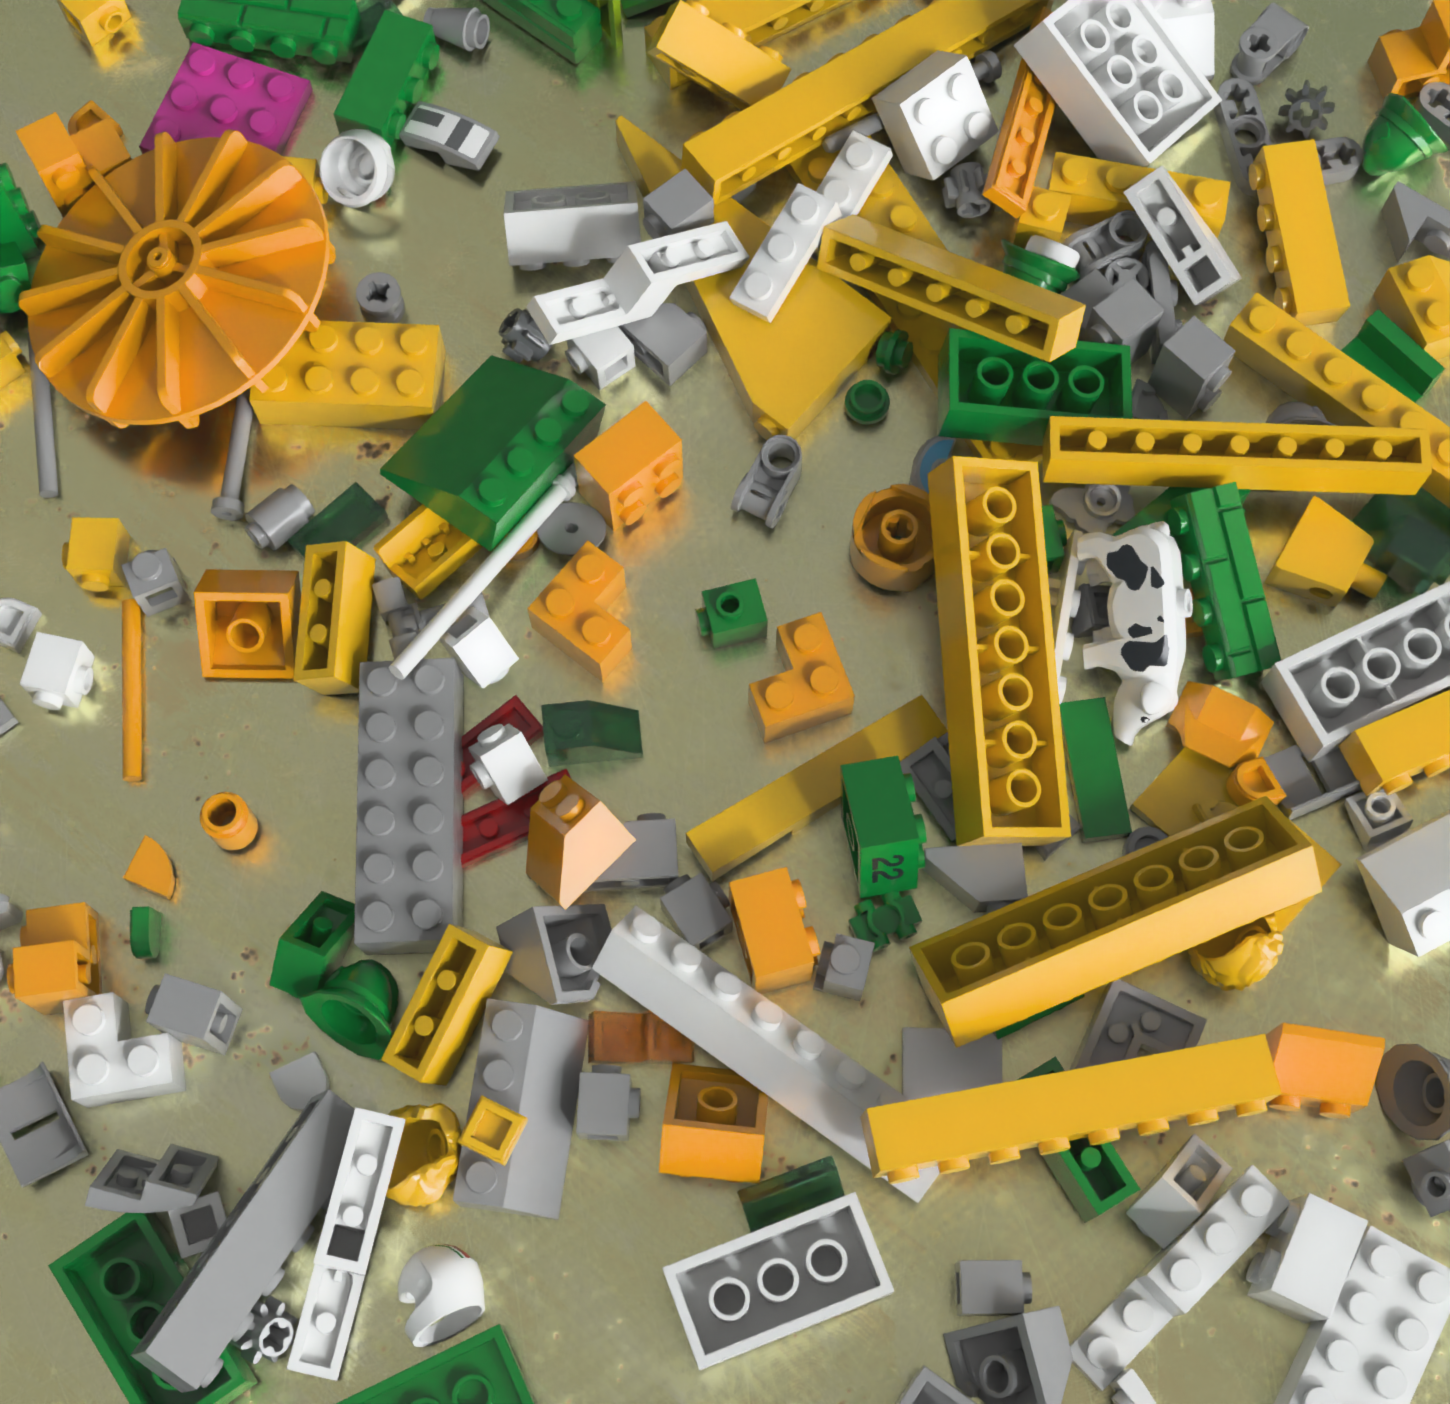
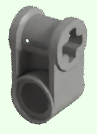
M1271 3L1240 37L1239 52L1235 55L1230 67L1232 77L1246 80L1253 86L1259 85L1285 59H1288L1297 50L1304 40L1309 26L1276 3Z
M1125 210L1091 227L1078 230L1066 238L1062 244L1079 253L1080 259L1076 265V270L1080 274L1078 281H1080L1095 269L1104 276L1110 263L1118 258L1128 257L1139 261L1143 254L1148 230L1136 211ZM1128 236L1134 241L1125 242L1118 237Z
M775 435L763 444L751 469L743 477L731 503L732 510L739 512L741 509L765 520V525L771 529L776 526L802 472L801 447L795 439L786 435ZM776 457H786L793 463L786 468H777L770 462Z

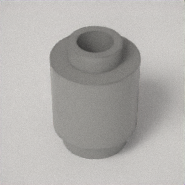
M291 484L286 489L278 488L245 514L249 524L244 527V530L259 548L263 549L265 546H268L275 551L309 524L308 518L315 513V510L307 497L295 485Z

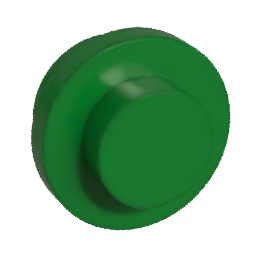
M904 330L886 331L880 338L876 350V364L884 367L886 373L895 375L901 368H906L911 361L913 343L907 341L909 335Z
M862 380L851 386L846 393V412L858 423H877L886 416L889 410L890 398L888 392L876 381Z

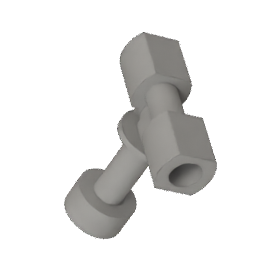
M399 577L385 579L372 585L384 622H389L393 638L389 640L394 660L445 605L441 604L419 611L417 602L408 605ZM481 592L469 607L473 606L489 617Z

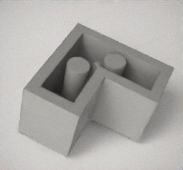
M1095 269L1061 294L1086 304L1077 341L1130 346L1131 364L1148 352L1164 309L1135 278L1116 290Z

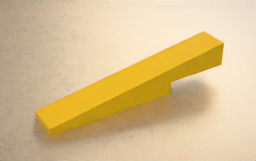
M921 694L686 832V843L713 882L789 832L792 835L840 805V765L898 756L901 762L934 737L939 739L948 730Z

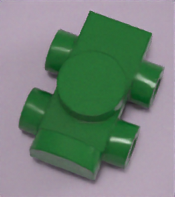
M899 892L882 894L880 897L884 905L876 909L871 899L855 905L854 909L857 916L848 920L855 938L875 943L873 952L888 947L891 944L889 937H892L895 933H897L900 941L916 935L917 930L914 925L922 923V918L911 894L905 897H901Z

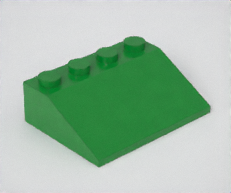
M491 355L380 468V475L491 552L552 486L553 480L558 475H562L574 462L573 455L588 445L598 435L606 404L568 378Z

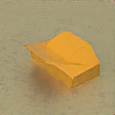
M1187 681L1165 727L1180 734L1183 746L1231 768L1238 763L1258 758L1274 721L1258 706L1214 685Z

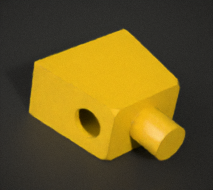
M1313 495L1264 583L1321 604L1336 607L1350 587L1374 599L1388 575L1364 563L1374 544L1372 536L1322 499Z

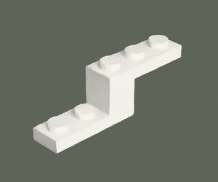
M853 130L817 191L800 183L797 184L730 295L731 302L743 310L771 323L810 257L818 262L823 227L852 214L858 215L893 156L891 148Z
M724 221L628 245L604 278L534 296L526 308L548 344L552 345L652 317L676 285L741 268L749 259V255L728 222Z
M355 1107L315 1254L314 1269L287 1370L335 1381L338 1380L406 1119Z
M1254 1165L1249 1166L1178 1240L1171 1242L1165 1249L1162 1248L1070 1344L1073 1356L1072 1363L1099 1391H1103L1173 1317L1186 1314L1288 1207L1290 1201Z

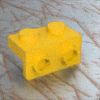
M422 504L376 543L374 551L393 578L399 577L402 585L422 600L467 560L473 557L483 546Z

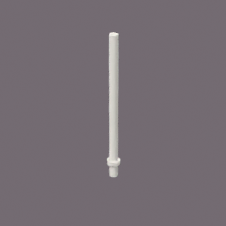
M574 462L562 475H558L553 480V484L393 661L389 666V670L395 677L403 680L560 503L562 501H569L575 495V487L578 482Z

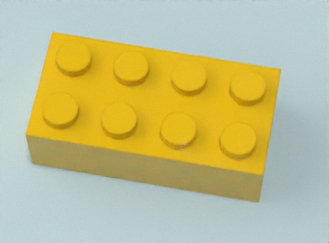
M320 321L321 324L317 332L304 330L289 352L263 377V380L270 389L262 394L253 385L251 386L249 401L260 424L419 430L441 407L446 349L440 326Z

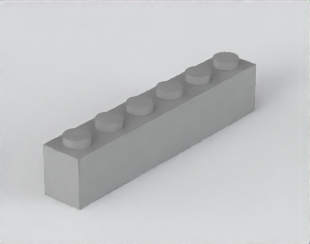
M330 1089L311 1098L130 1356L181 1393L197 1390L199 1386L205 1388L213 1381L224 1363V1360L219 1356L230 1340L238 1341L248 1330L255 1318V1315L250 1312L261 1295L267 1297L277 1287L285 1274V1270L281 1268V1265L291 1250L294 1253L298 1252L309 1240L314 1231V1227L310 1222L319 1209L326 1210L328 1208L355 1110L352 1106Z

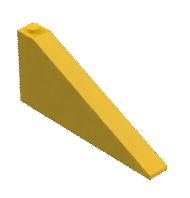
M622 115L615 120L617 145L643 198L681 172V159ZM730 197L714 206V222L712 224L727 221L748 253L749 259L741 268L686 282L685 285L752 423H754L756 431L766 440L775 435H786L796 439L873 356L882 335L886 331H890L892 317L839 277L816 269L817 261L812 257L808 260L771 323L734 305L729 297L771 227Z

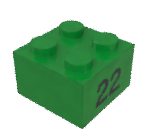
M898 756L840 765L841 819L860 898L916 889L918 886V869L925 868L922 844L926 843L927 838L922 814L914 815L911 802L916 801V794L911 773L903 774Z

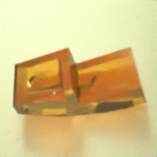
M650 1010L643 1013L593 1011L589 1014L588 1063L686 1064L694 1062V1042Z

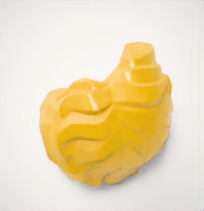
M1274 912L1252 923L1245 924L1212 938L1205 943L1189 948L1190 962L1197 974L1202 976L1209 984L1220 987L1222 991L1234 989L1243 991L1245 987H1249L1254 982L1264 978L1277 964V955L1282 954L1284 946L1282 942L1283 936L1280 932H1277V918Z
M442 1103L430 1106L421 1104L415 1106L406 1105L403 1108L391 1110L388 1115L403 1118L406 1121L386 1197L395 1200L400 1205L425 1207L437 1201L457 1176L462 1145L457 1142L461 1135L459 1120L456 1114Z

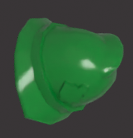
M1389 93L1384 97L1382 107L1375 112L1376 117L1365 133L1362 144L1364 154L1362 166L1369 175L1382 176L1388 172L1392 173L1403 170L1420 160H1428L1433 154L1445 153L1449 149L1404 96Z
M1004 238L1000 240L1005 252L1002 260L1004 264L1003 273L1057 294L1065 292L1068 284L1080 277L1075 268L1025 250Z
M372 959L359 960L346 967L340 966L330 975L321 990L300 997L305 1013L335 1042L359 1056L381 1060L393 1036L391 1030L392 1020L398 1006L397 982L385 966Z

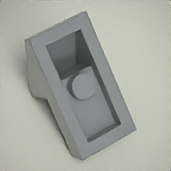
M1398 181L1381 210L1397 262H1399L1414 239L1425 244L1430 251L1442 254L1450 259V211Z

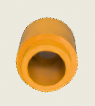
M231 792L214 794L205 801L201 808V826L219 847L226 850H239L246 847L254 839L258 829L257 818L246 802L237 794Z

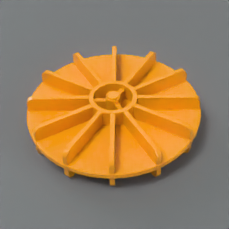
M231 129L226 130L221 137L195 138L175 142L167 132H161L155 135V149L135 157L116 168L107 176L103 177L93 166L87 173L96 184L76 202L58 224L57 228L42 224L37 231L38 237L46 246L33 276L32 289L19 294V307L28 315V332L35 355V363L55 389L73 405L91 415L106 420L112 426L123 429L129 424L152 425L179 421L186 429L198 427L200 414L223 405L251 386L255 385L262 394L270 389L263 380V377L289 352L304 330L317 332L321 324L314 311L321 297L328 265L332 264L336 259V251L329 240L328 224L320 200L304 175L290 161L267 147L247 141L241 132Z

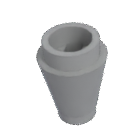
M429 7L424 15L423 22L433 26L436 37L467 51H472L475 48L482 49L488 40L490 21L488 16L482 14L478 8Z

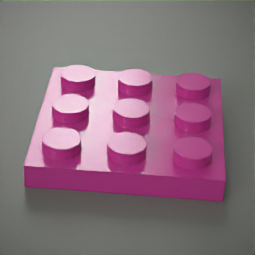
M193 42L139 148L142 154L155 149V135L161 132H167L175 142L195 138L221 137L226 130L231 129L241 132L247 141L267 147L281 155L313 91L311 82L308 79Z

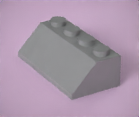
M487 998L466 1123L481 1095L527 1117L528 1122L505 1167L462 1146L453 1201L457 1205L559 1220L589 1020L538 1005Z

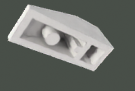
M1160 166L1124 191L1127 199L1194 305L1207 302L1242 279L1218 239L1164 166Z

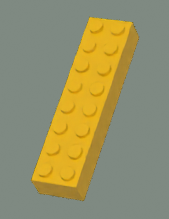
M952 456L929 472L927 476L956 845L1022 843V846H1044L1071 837L1038 462Z
M1263 796L910 946L909 950L922 988L952 1042L958 1048L1011 1024L1023 1021L1060 1003L1070 1001L1107 983L1114 982L1149 965L1161 962L1198 944L1205 943L1240 926L1252 923L1289 905L1296 904L1303 899L1322 892L1312 844L1267 796Z

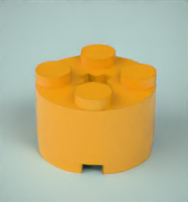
M908 484L891 485L890 488L871 492L858 505L853 518L850 555L855 571L869 583L886 590L911 592L934 573L929 494L924 490ZM896 535L903 537L900 540L895 539Z

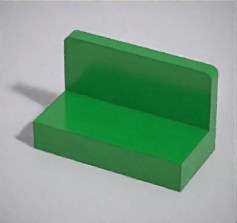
M1379 309L1365 320L1357 336L1340 350L1415 403L1433 388L1445 370L1438 361Z

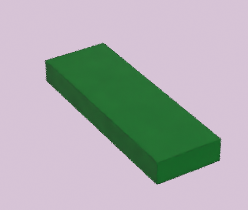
M1101 697L1059 704L1062 739L1078 822L1082 826L1080 828L1082 843L1129 837L1132 833L1106 698Z

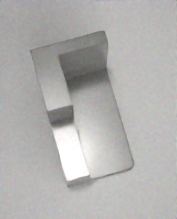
M1118 979L1110 982L1105 987L1070 1070L1136 1058L1140 1048L1153 1054L1196 1047L1207 1019Z

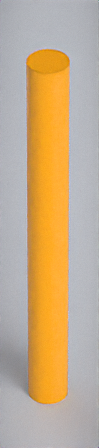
M125 599L122 601L123 780L128 782L142 780L141 607L135 599Z

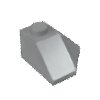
M605 904L570 905L566 910L562 906H535L496 926L500 945L513 951L506 966L507 973L550 1005L588 1002L594 999L601 984L597 982L600 974L594 971L592 967L612 930Z
M1059 1306L944 1333L956 1386L970 1398L979 1397L986 1404H1061L1073 1356Z

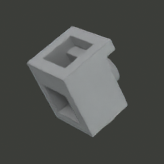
M166 548L158 551L147 550L141 552L133 558V561L121 565L133 598L147 617L191 600L174 557H171ZM166 588H173V590L152 598L149 596Z
M836 933L834 943L824 941L813 990L860 1001L875 943Z

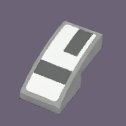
M418 101L399 134L406 146L438 152L446 164L478 171L500 138L495 130L472 118L422 101Z

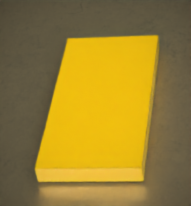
M1184 747L1133 802L1130 809L1149 826L1162 830L1169 837L1201 823L1192 809L1193 805L1199 801L1213 798L1238 805L1232 800L1226 787L1227 778L1232 770ZM1290 820L1313 846L1322 887L1342 864ZM1313 896L1275 911L1277 932L1282 933Z

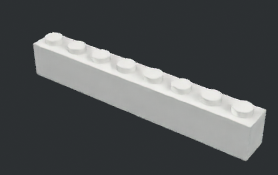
M635 905L611 930L592 969L871 1169L860 1116L866 1108L908 1101L909 1099ZM938 1166L919 1169V1178L892 1185L919 1203L940 1174ZM883 1176V1177H882L883 1179H885L886 1181H888V1177H887V1176Z

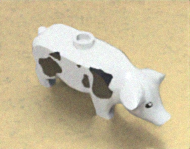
M1164 521L1139 526L1118 536L1094 532L1084 534L1077 539L1078 561L1087 560L1086 569L1090 587L1104 582H1112L1107 600L1110 626L1093 631V643L1084 644V668L1088 670L1095 667H1103L1115 671L1121 678L1122 684L1114 700L1113 735L1130 746L1133 745L1135 735L1141 728L1174 711L1178 703L1177 687L1186 653L1185 618L1191 617L1193 609L1191 592L1189 589H1183L1180 550L1174 537L1170 536L1169 525Z

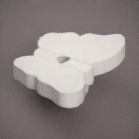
M1086 484L1085 488H1062L1055 492L1049 501V505H1053L1054 511L1060 513L1067 522L1075 523V529L1083 531V534L1105 533L1107 527L1113 525L1114 522L1124 525L1135 516L1133 498L1128 494L1130 490L1129 485ZM1097 502L1102 503L1103 506L1097 505Z

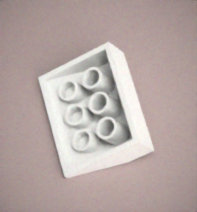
M1068 0L1013 45L1097 158L1101 160L1146 167L1222 101L1149 0Z

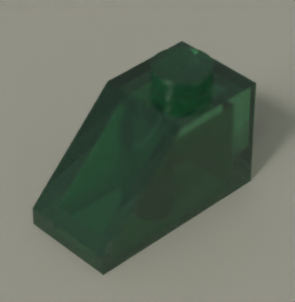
M591 700L541 705L545 752L549 767L643 757L639 710Z

